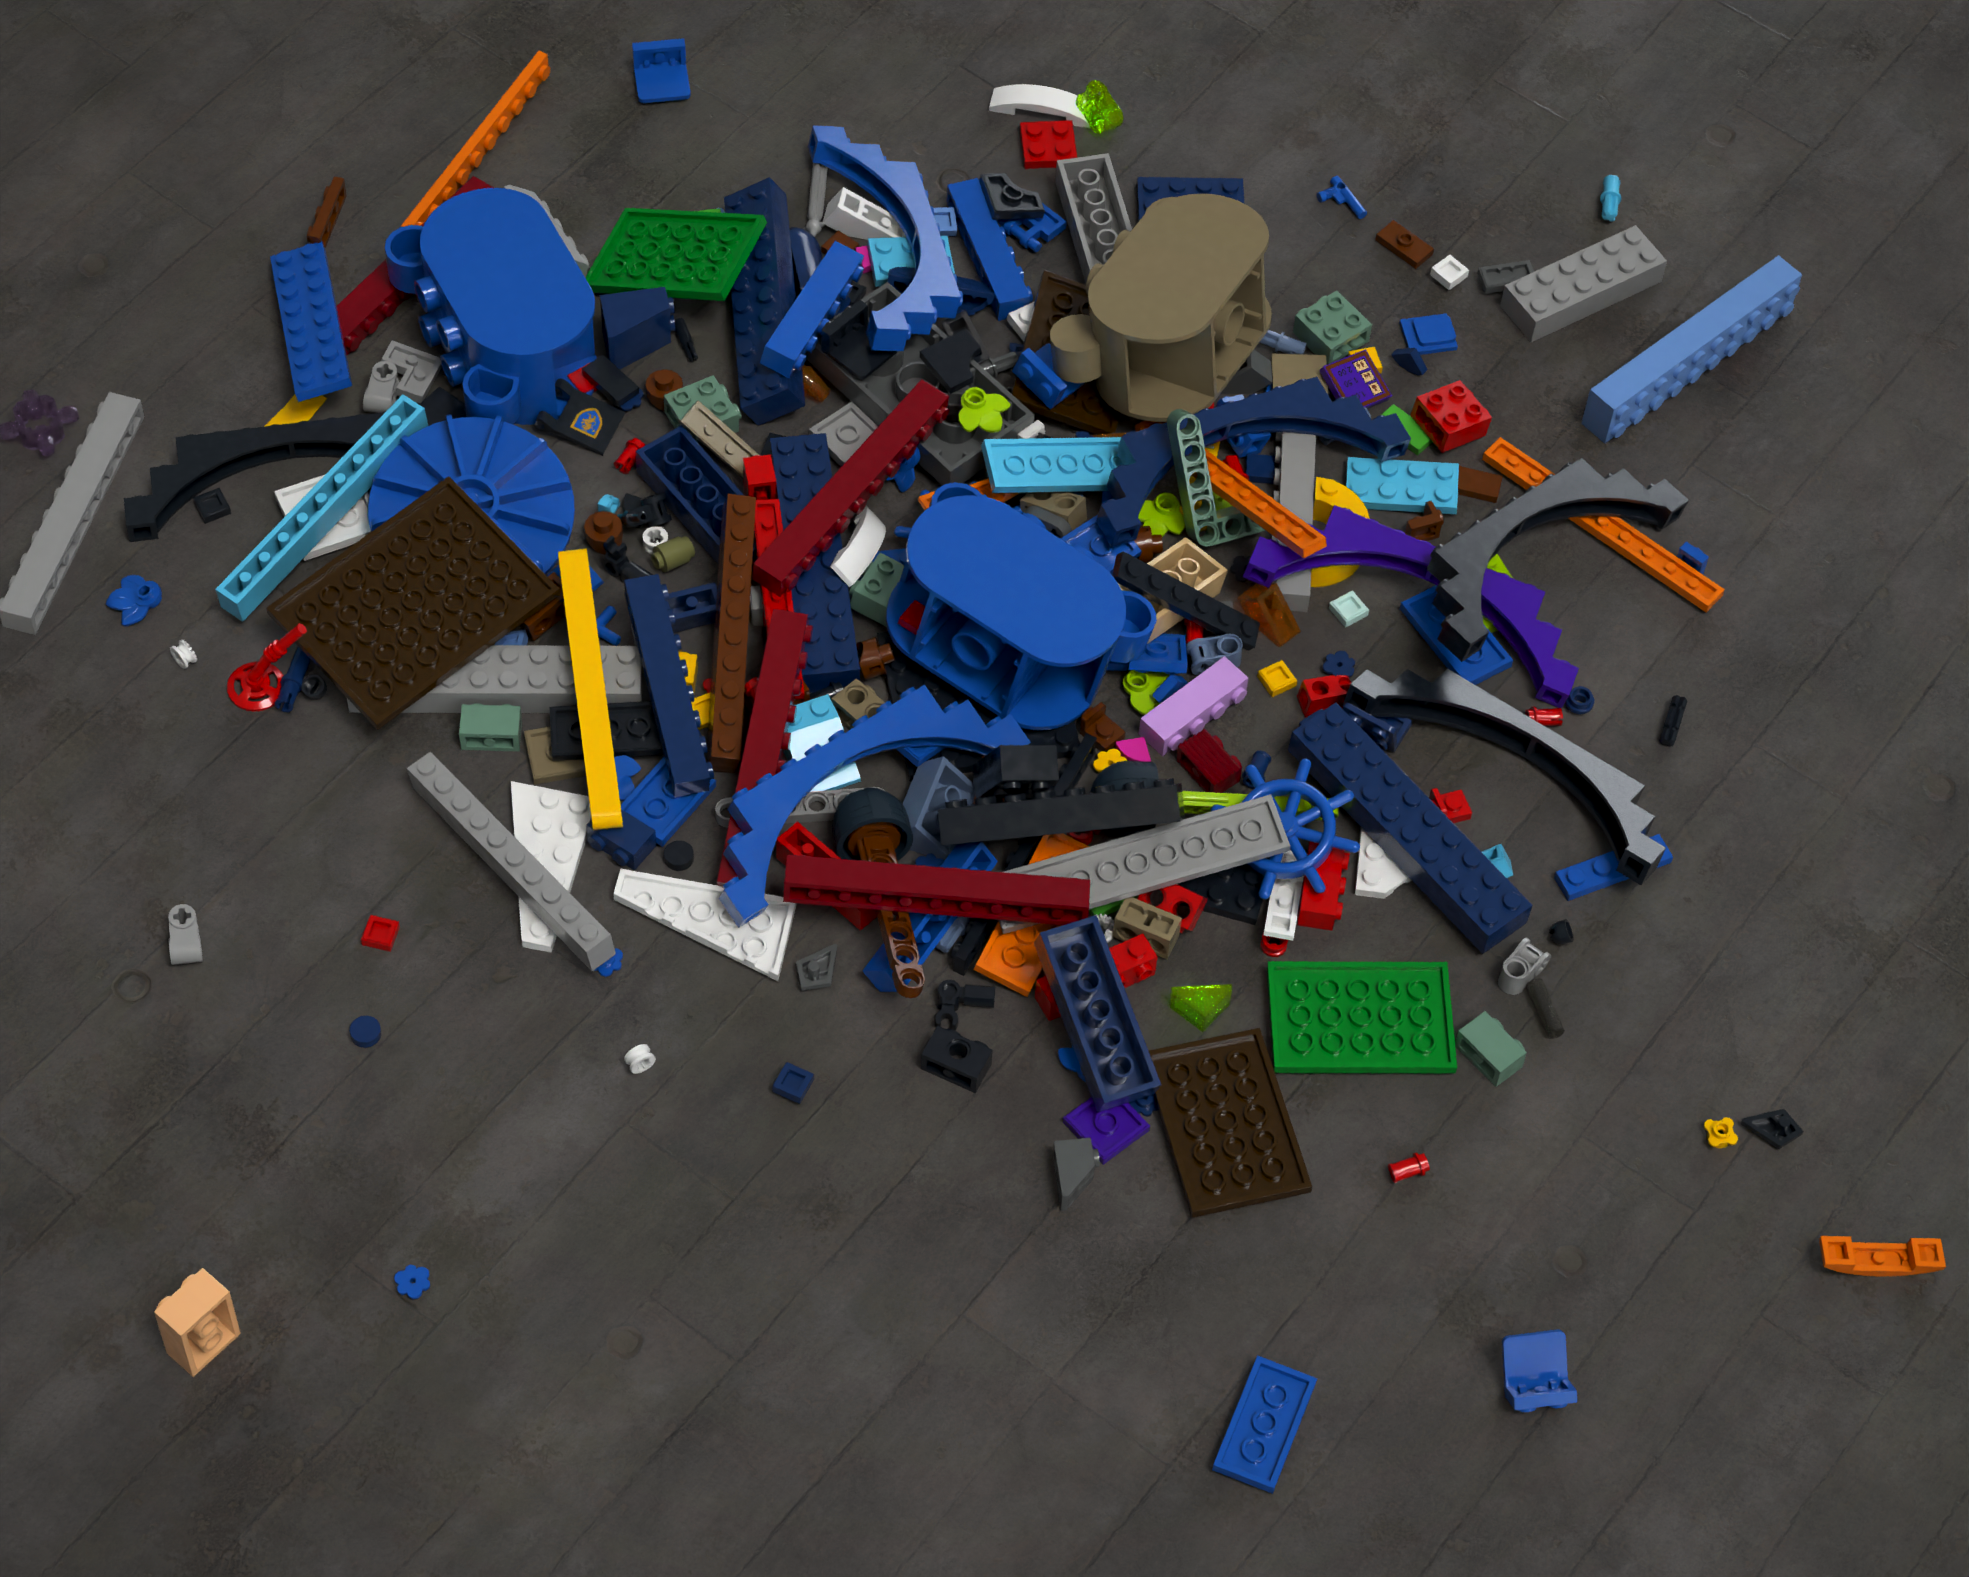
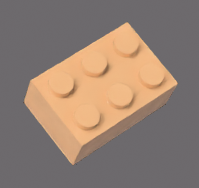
M204 1268L196 1274L189 1275L183 1281L181 1288L172 1296L162 1299L154 1311L166 1353L192 1377L200 1372L241 1334L230 1291Z

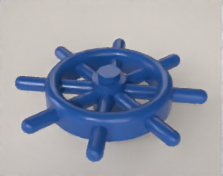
M1306 758L1300 761L1295 779H1277L1265 783L1255 765L1250 764L1245 768V772L1255 789L1242 802L1272 795L1290 843V851H1292L1297 860L1281 863L1284 854L1281 853L1271 856L1269 859L1264 858L1248 863L1254 870L1264 875L1259 890V896L1262 899L1270 897L1275 879H1294L1305 875L1314 891L1319 894L1323 893L1326 886L1316 869L1325 862L1332 849L1337 848L1352 853L1360 850V844L1357 841L1336 836V821L1333 812L1336 808L1352 801L1354 798L1353 792L1345 790L1327 800L1319 790L1306 783L1311 767V761ZM1288 795L1289 798L1285 811L1282 812L1274 797ZM1300 799L1306 800L1314 806L1295 816ZM1213 805L1211 811L1225 808V806ZM1321 817L1324 831L1319 832L1302 826ZM1298 838L1318 843L1319 845L1311 854L1307 855Z

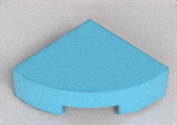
M609 494L604 495L598 502V512L607 511L615 514L620 506L619 498Z

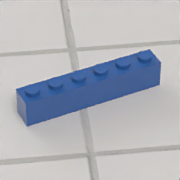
M978 178L947 185L948 207L955 208L957 228L981 283L988 285L995 294L991 306L998 321L1005 320L1008 313L1033 301L1031 288L1025 286L1023 270L1021 266H1017L1015 263L1014 250L1012 246L1008 247L1006 243V233L1003 226L999 227L998 219H992Z
M834 241L765 345L760 364L787 378L791 377L795 369L801 370L807 358L806 352L812 353L818 342L817 335L821 334L824 325L830 321L828 320L829 317H835L841 307L840 300L848 298L853 287L851 283L853 281L857 283L862 276L864 268L861 267L864 255Z
M982 841L960 843L954 847L940 867L992 871L998 861ZM908 912L920 956L918 965H922L958 916ZM899 932L891 933L895 939H905V936ZM883 943L863 969V972L879 992H897L892 978L893 971L890 968ZM897 956V959L903 963L912 962L907 956ZM903 979L902 981L908 985L911 979Z

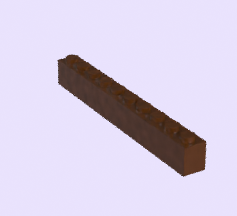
M729 493L722 507L706 762L712 763L713 771L735 773L741 758L756 497Z

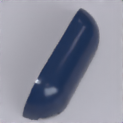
M790 227L793 273L799 295L823 257L818 241L810 232L802 228Z
M895 267L890 269L888 283L902 294L912 282L915 276V268ZM957 276L958 289L963 293V303L961 307H958L957 314L966 310L968 315H975V312L984 309L993 302L995 294L988 285L973 279Z

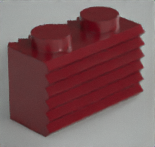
M1203 729L1197 735L1179 744L1176 757L1177 762L1184 767L1204 791L1223 793L1240 782L1241 763L1236 756H1230L1224 750L1223 743L1218 736H1211L1206 729Z

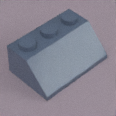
M944 756L925 761L917 767L903 801V806L906 809L913 833V843L910 850L924 855L932 853L936 858H941L945 861L957 844L941 845L938 809L945 807V802L951 800L967 799V804H972L974 787L973 782Z

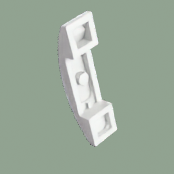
M1029 84L1007 85L994 88L989 106V111L1015 115L1017 108L1066 117V120H1072L1074 126L1091 129L1096 112V105L1080 96L1052 87Z
M867 505L854 520L857 526L847 546L838 551L830 566L849 587L859 579L874 559L886 533L885 525Z
M1292 851L1284 852L1281 863L1297 861ZM1304 876L1294 879H1275L1269 899L1264 936L1293 941Z

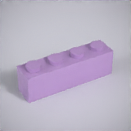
M1224 656L1144 715L1140 720L1139 735L1144 737L1145 741L1161 756H1164L1170 750H1177L1179 744L1183 743L1186 738L1192 734L1197 735L1198 732L1202 731L1206 723L1212 719L1220 718L1233 703L1238 704L1245 698L1248 677Z

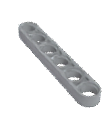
M867 787V788H879V789L885 791L884 789H882V788H880V787ZM864 788L809 792L797 804L795 811L790 813L784 824L796 823L797 821L799 823L831 821L834 819L838 803L848 794ZM731 797L721 799L715 808L717 823L728 828L730 818L722 816L720 812L730 806L733 801ZM819 801L825 805V808L821 811H813L809 808V805L812 802Z

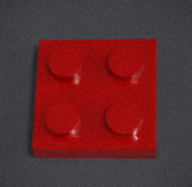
M1072 120L1020 122V137L1025 169L1056 168L1057 160L1077 158Z

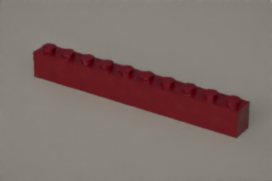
M473 176L452 197L472 190L494 187ZM386 259L337 305L346 356L351 351H355L369 334L374 333L381 322L387 317L392 316L396 308L404 300H408L412 296V293L400 291L391 284Z
M921 379L754 562L752 579L779 597L787 589L792 590L797 584L801 573L812 568L821 551L826 552L830 548L833 538L838 532L842 534L847 529L850 519L855 514L859 515L864 510L867 500L872 495L876 496L881 491L884 481L888 477L892 478L895 476L901 462L904 459H910L920 441H926L931 435L933 427L946 419L949 413L947 408L949 396Z
M773 609L735 793L743 788H747L748 791L757 786L756 782L768 773H771L772 776L781 772L780 767L786 763V760H782L784 750H789L791 743V733H788L789 723H794L796 718L797 706L793 705L794 697L800 696L802 679H799L800 669L805 670L808 652H804L805 643L811 642L813 625H809L808 614ZM730 816L723 853L729 845L727 841L734 835L742 832L732 816ZM723 854L717 878L718 886H723L729 880L738 876Z
M787 855L783 902L1066 925L1088 918L1090 880Z

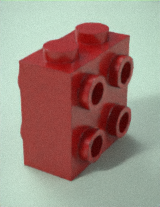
M1461 380L1417 396L1410 415L1442 453L1486 436L1492 420L1488 410L1480 404Z

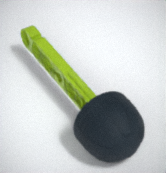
M1139 761L1114 763L1098 774L1090 792H1094L1093 787L1099 785L1114 784L1115 790L1124 789L1123 784L1144 781L1145 787L1154 786L1153 781L1159 779L1156 764L1154 762ZM1182 791L1184 812L1188 814L1211 812V807L1216 804L1229 807L1242 803L1248 794ZM1289 796L1274 797L1282 812L1285 811ZM1300 799L1295 816L1314 806L1306 800ZM1338 808L1333 810L1335 819L1339 816ZM1156 824L1105 830L1113 835L1125 837L1156 827Z

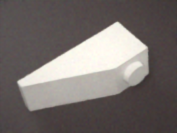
M844 187L827 205L823 224L836 231L839 230L847 236L868 240V238L906 237L895 218L888 211Z

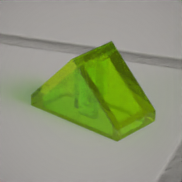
M1232 984L1171 987L1169 1007L1200 1031L1204 1032L1230 1005Z

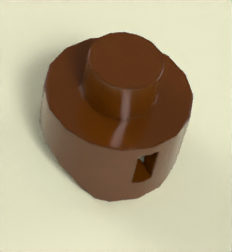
M657 370L651 373L646 380L647 398L660 411H664V395L683 388L682 378L672 370Z
M607 511L595 512L590 515L584 525L586 541L595 551L604 555L606 551L603 544L611 535L614 536L615 543L620 546L623 538L621 519L616 514Z
M1140 526L1137 539L1134 540L1142 551L1141 556L1137 559L1148 563L1152 560L1153 554L1162 553V535H1152L1150 526Z
M873 637L856 644L861 658L859 664L865 679H872L887 674L885 664L895 661L890 643L879 645L877 638Z

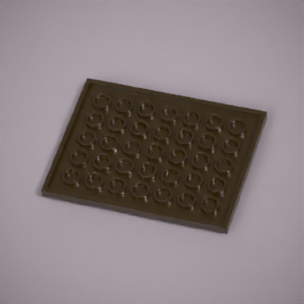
M448 476L273 602L266 609L268 615L286 634L299 623L306 627L307 632L295 643L366 719L379 730L558 597L560 589Z

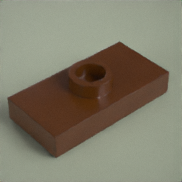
M1395 220L1391 221L1376 234L1375 240L1415 269L1433 255V247Z

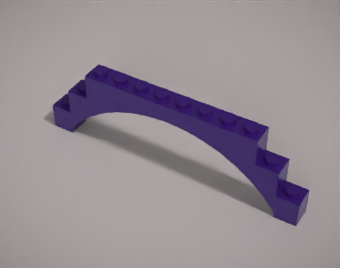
M1334 505L1323 531L1309 524L1326 537V547L1306 558H1302L1288 546L1285 547L1275 540L1260 536L1243 575V578L1269 588L1275 580L1311 568L1332 565H1363L1400 571L1429 581L1437 586L1440 583L1427 570L1432 559L1430 554L1435 546L1427 541L1406 535L1401 530L1389 528L1374 519L1365 518L1353 513L1350 509L1341 508ZM1486 568L1481 589L1482 615L1494 625L1518 654L1537 691L1535 698L1562 708L1570 695L1579 668L1571 665L1566 660L1553 657L1562 629L1554 627L1549 622H1542L1536 619L1545 591L1537 589L1532 584H1525L1513 579L1505 573H1499Z

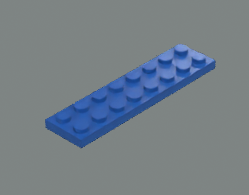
M323 242L307 244L304 247L270 256L294 391L298 402L351 387L352 381Z

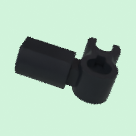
M612 535L604 542L603 547L606 554L602 566L608 574L613 577L621 575L623 581L653 575L633 561L629 562L626 556L627 546L625 543L618 546Z
M951 979L941 982L938 987V1008L940 1011L936 1014V1027H941V1021L948 1018L952 1020V1029H957L958 1015L955 1011L959 1008V1002L964 1003V1006L994 1008L996 987L965 984V987H960L956 981Z

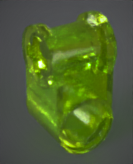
M1093 80L1089 82L1086 86V91L1077 96V108L1082 112L1095 133L1101 134L1122 125L1124 119L1123 112L1111 97L1107 87L1100 81Z

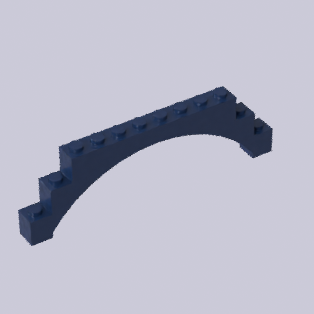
M1318 377L1307 380L1300 379L1294 384L1284 387L1277 386L1268 392L1254 393L1245 399L1235 402L1228 401L1222 406L1212 409L1205 408L1193 414L1200 421L1204 447L1221 440L1246 434L1295 432L1341 441L1377 456L1380 462L1405 455L1411 440L1396 413L1387 416L1380 415L1371 420L1357 395L1347 398L1340 397L1332 402ZM1187 418L1181 421L1180 430L1187 426ZM1167 422L1163 424L1156 423L1149 428L1137 432L1130 431L1121 436L1116 453L1123 465H1119L1111 470L1106 486L1113 499L1101 504L1096 520L1111 547L1137 539L1141 526L1138 516L1146 498L1155 485L1174 467ZM1192 445L1186 448L1185 457L1191 454Z

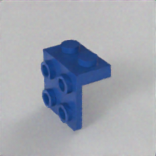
M684 38L632 43L633 68L639 102L651 103L690 98L691 91L686 67Z
M1050 343L1035 353L1030 348L1026 349L1021 353L1012 370L1050 410L1084 385V383L1065 381L1056 375L1053 370Z
M1562 1330L1509 1335L1502 1339L1505 1398L1514 1410L1532 1412L1537 1407L1563 1408L1568 1403L1577 1402V1390L1568 1380L1566 1335Z

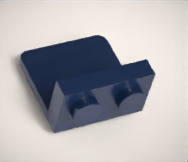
M1347 702L1342 707L1383 751L1388 749L1395 753L1412 725V720L1408 718L1374 717Z

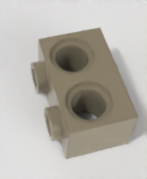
M1027 492L1020 499V507L1023 512L1029 506H1038L1065 519L1070 524L1072 531L1087 520L1086 498L1071 492Z
M857 678L831 698L841 723L849 730L853 728L852 724L864 715H867L868 718L877 714L876 709L886 703L876 695L872 687L864 685Z
M1126 898L1115 917L1112 937L1127 941L1140 934H1144L1156 955L1168 959L1179 938L1182 918L1136 898Z

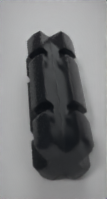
M1679 695L1672 697L1659 739L1662 745L1671 747L1676 741L1687 704L1685 697H1680Z

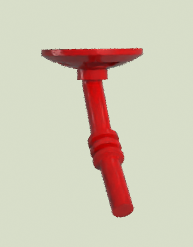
M299 623L280 640L276 639L268 647L264 648L263 655L258 662L244 664L230 675L227 682V693L234 705L243 710L253 712L263 711L275 705L274 703L282 687L280 682L284 675L271 663L277 662L278 659L287 653V648L307 632L303 624ZM275 674L278 680L277 688L270 686L268 675ZM235 680H241L243 691L239 695L234 689ZM266 695L268 696V698L261 701H249V698L258 699Z

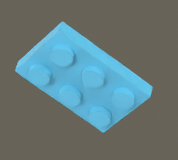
M941 236V239L945 241L946 254L951 258L952 271L955 273L948 237ZM906 237L868 238L867 246L875 287H881L888 282V273L892 268H915L912 249Z

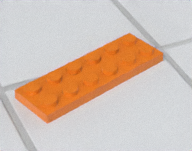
M1064 833L1043 835L1029 864L1089 846ZM998 921L973 970L1028 997L1042 969L1034 942L1040 932L1063 925L1040 923L1003 934Z

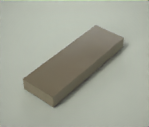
M699 400L693 404L679 421L683 427L741 478L743 477V458L759 455Z

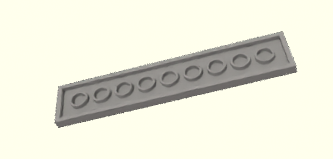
M1270 794L1187 818L1181 822H1173L1007 870L1004 873L1089 879V909L1288 852L1290 851V843ZM999 920L1003 934L1040 924Z

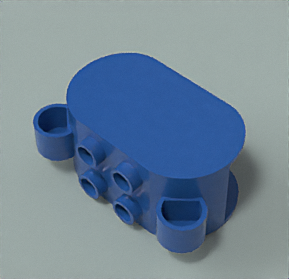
M477 189L461 193L439 205L427 218L424 226L408 225L393 231L385 243L387 271L390 282L400 291L417 294L423 310L428 312L418 317L421 332L430 348L441 344L446 354L440 356L441 365L452 387L459 384L463 386L466 416L495 419L498 415L503 417L504 422L510 424L535 425L539 412L545 411L558 420L569 400L556 397V381L560 378L564 379L577 389L567 375L597 359L593 329L595 297L589 283L542 205L531 196L512 189ZM594 389L588 391L586 394L591 396L594 393Z
M956 482L939 487L932 496L929 508L918 517L912 526L907 541V559L900 581L890 595L886 609V625L889 635L902 653L1002 719L1012 714L1021 728L1031 730H1050L1067 725L1079 718L1093 703L1109 662L1128 663L1137 660L1143 655L1157 621L1156 611L1151 602L1135 592L1121 591L1117 581L1110 572L1097 563L1087 549L1077 544L1069 545L1046 530L1043 522L1036 516L1029 513L1021 514L1001 501L984 497L977 489L967 484ZM914 600L925 606L916 635L898 624L900 616Z

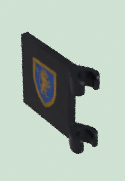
M558 379L555 383L556 397L568 399L569 401L558 421L549 413L540 411L536 418L535 428L540 431L555 433L603 456L625 412L575 389L564 379Z

